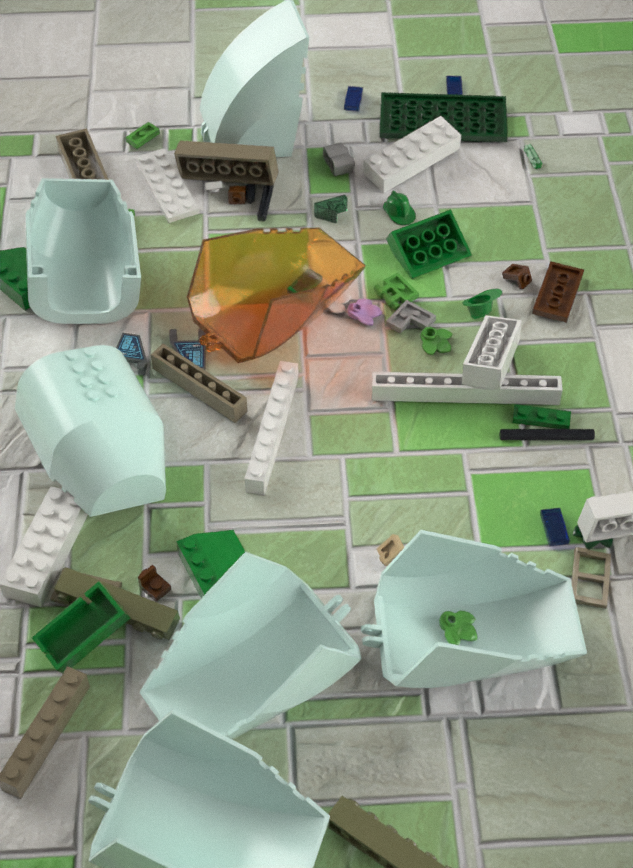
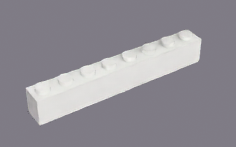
M279 362L245 475V491L247 493L265 496L299 378L298 363Z

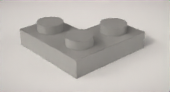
M406 300L386 321V326L400 334L410 323L424 329L430 327L436 321V315Z

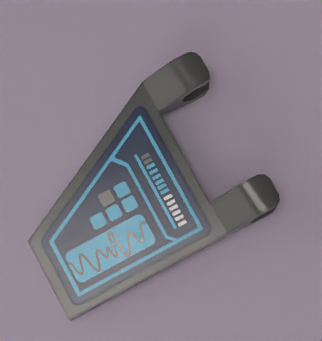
M170 329L169 340L174 351L206 371V329H198V340L177 341V330Z
M122 333L116 348L122 352L127 362L138 363V375H145L148 364L140 335Z

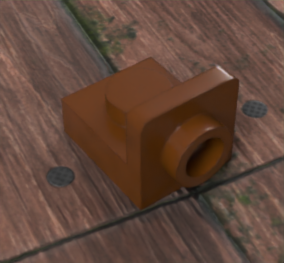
M229 186V204H245L246 186Z
M511 264L502 272L503 279L517 281L519 289L523 290L532 282L528 266Z
M154 565L144 569L138 576L140 588L155 602H158L172 590L171 585L157 573Z

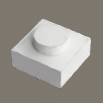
M222 181L204 184L205 191L209 190L210 193L219 192V189L223 188Z

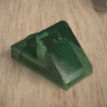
M345 194L314 203L315 218L332 223H337L338 213L348 210V198Z

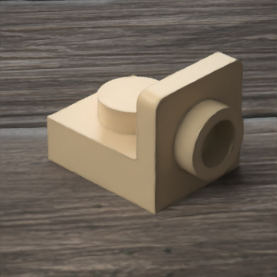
M391 535L377 548L380 555L379 559L385 566H388L404 548L398 535Z

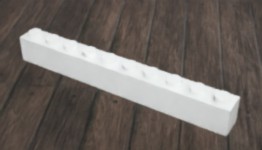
M372 372V401L560 405L563 391L561 376L506 375L500 390H488L482 387L472 388L462 385V374Z

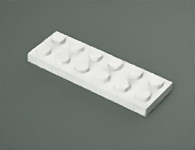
M164 148L134 157L135 164L168 223L200 214L198 205Z

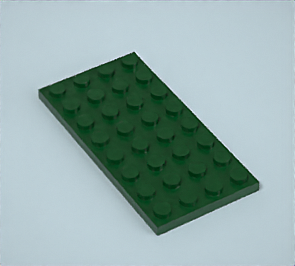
M381 92L379 138L402 139L441 116L461 134V141L507 142L506 96Z

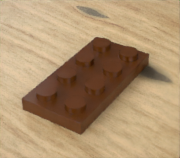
M550 261L532 314L567 323L584 274V269Z

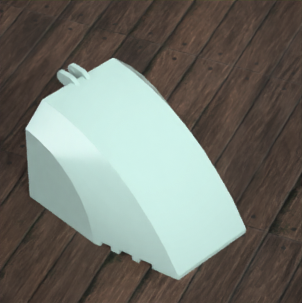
M293 0L281 2L256 19L235 38L215 64L207 80L200 104V111L204 120L201 125V135L204 142L274 147L276 157L292 156L303 98L299 97V93L301 90H304V83H301V74H306V68L302 67L303 58H307L309 35Z
M420 530L382 571L374 599L377 625L365 624L361 626V633L371 635L362 639L363 645L380 648L383 677L399 687L434 688L457 685L539 669L587 654L570 578L549 569L545 571L536 568V563L531 561L524 563L518 560V555L513 553L506 555L502 553V548L495 545ZM460 610L467 611L476 618L472 625L476 629L477 640L466 641L461 639L459 645L448 643L445 638V631L439 625L441 614L445 611H452L454 613Z
M245 552L186 614L182 621L184 622L180 632L176 631L172 637L174 642L168 651L165 650L161 656L163 658L157 669H153L139 693L159 721L174 709L216 732L234 739L322 692L339 680L362 659L358 645L339 623L350 612L351 607L345 604L332 615V612L343 600L340 594L334 596L324 605L309 585L286 566Z
M173 709L143 735L127 762L116 790L103 783H96L95 790L111 798V801L109 803L97 796H90L88 800L90 804L105 811V815L91 844L89 862L102 868H313L330 815L309 797L305 798L295 790L296 786L291 782L287 783L278 775L279 771L273 766L269 767L266 765L257 752Z

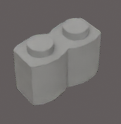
M343 143L323 147V158L334 176L353 172V166H355L354 158L349 155L348 148Z

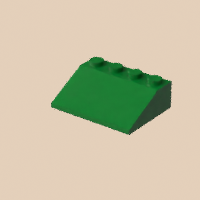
M451 209L391 231L386 238L393 255L411 279L472 256Z
M19 247L0 250V290L24 311L31 308L28 301L26 248Z
M234 530L196 533L176 541L178 555L201 598L246 552Z

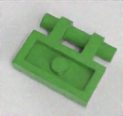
M399 273L384 279L383 287L378 284L374 286L377 296L384 299L386 304L395 311L400 307L398 302L404 303L406 300L412 302L419 298V293Z

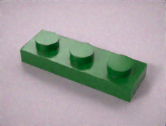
M514 404L512 423L554 429H570L571 411Z

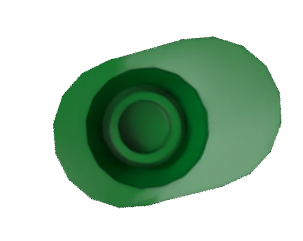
M393 190L387 201L383 204L384 211L394 223L399 225L413 223L416 219V213L411 207L408 197Z
M497 288L489 289L464 300L462 304L468 307L472 319H478L492 311L493 301L499 298L503 291Z

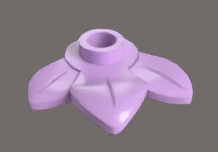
M359 299L347 308L350 318L359 320L366 325H373V318L382 315V311L376 305H371L372 301L369 299Z

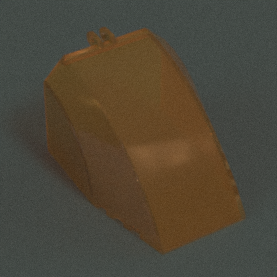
M320 227L301 228L300 232H292V228H286L285 232H278L277 228H270L269 232H264L262 228L203 239L187 294L193 322L206 333L200 337L199 343L202 346L206 345L208 352L217 351L222 348L237 363L262 357L279 348L317 319L349 288L365 269L366 265ZM291 286L297 293H293L287 288Z

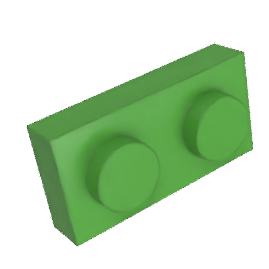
M147 122L126 136V143L138 149L159 135L160 129Z

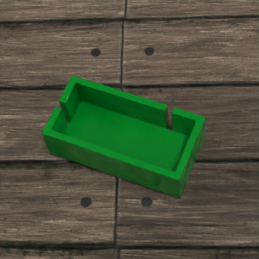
M100 581L84 593L92 601L91 603L79 597L32 637L40 650L46 654L45 656L54 668L62 674L67 666L70 668L74 667L131 618Z

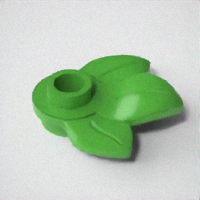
M426 327L420 334V338L423 341L422 348L429 355H434L436 351L439 353L450 352L451 345L448 339L453 334L446 329L436 330L433 327Z
M460 610L456 613L445 611L441 614L439 625L445 631V638L448 643L459 645L461 639L466 641L477 640V632L472 625L476 618L471 613Z

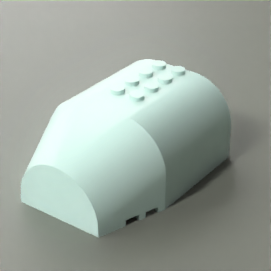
M42 178L35 192V198L31 201V207L26 212L25 237L28 301L31 309L42 319L60 324H104L116 322L127 317L134 311L139 302L141 273L134 215L132 211H128L127 203L122 201L121 193L113 180Z
M98 345L56 352L40 358L24 371L17 386L15 411L49 478L53 482L57 480L62 485V490L65 493L69 492L74 497V502L92 517L164 500L166 479L163 422L120 350L112 346Z

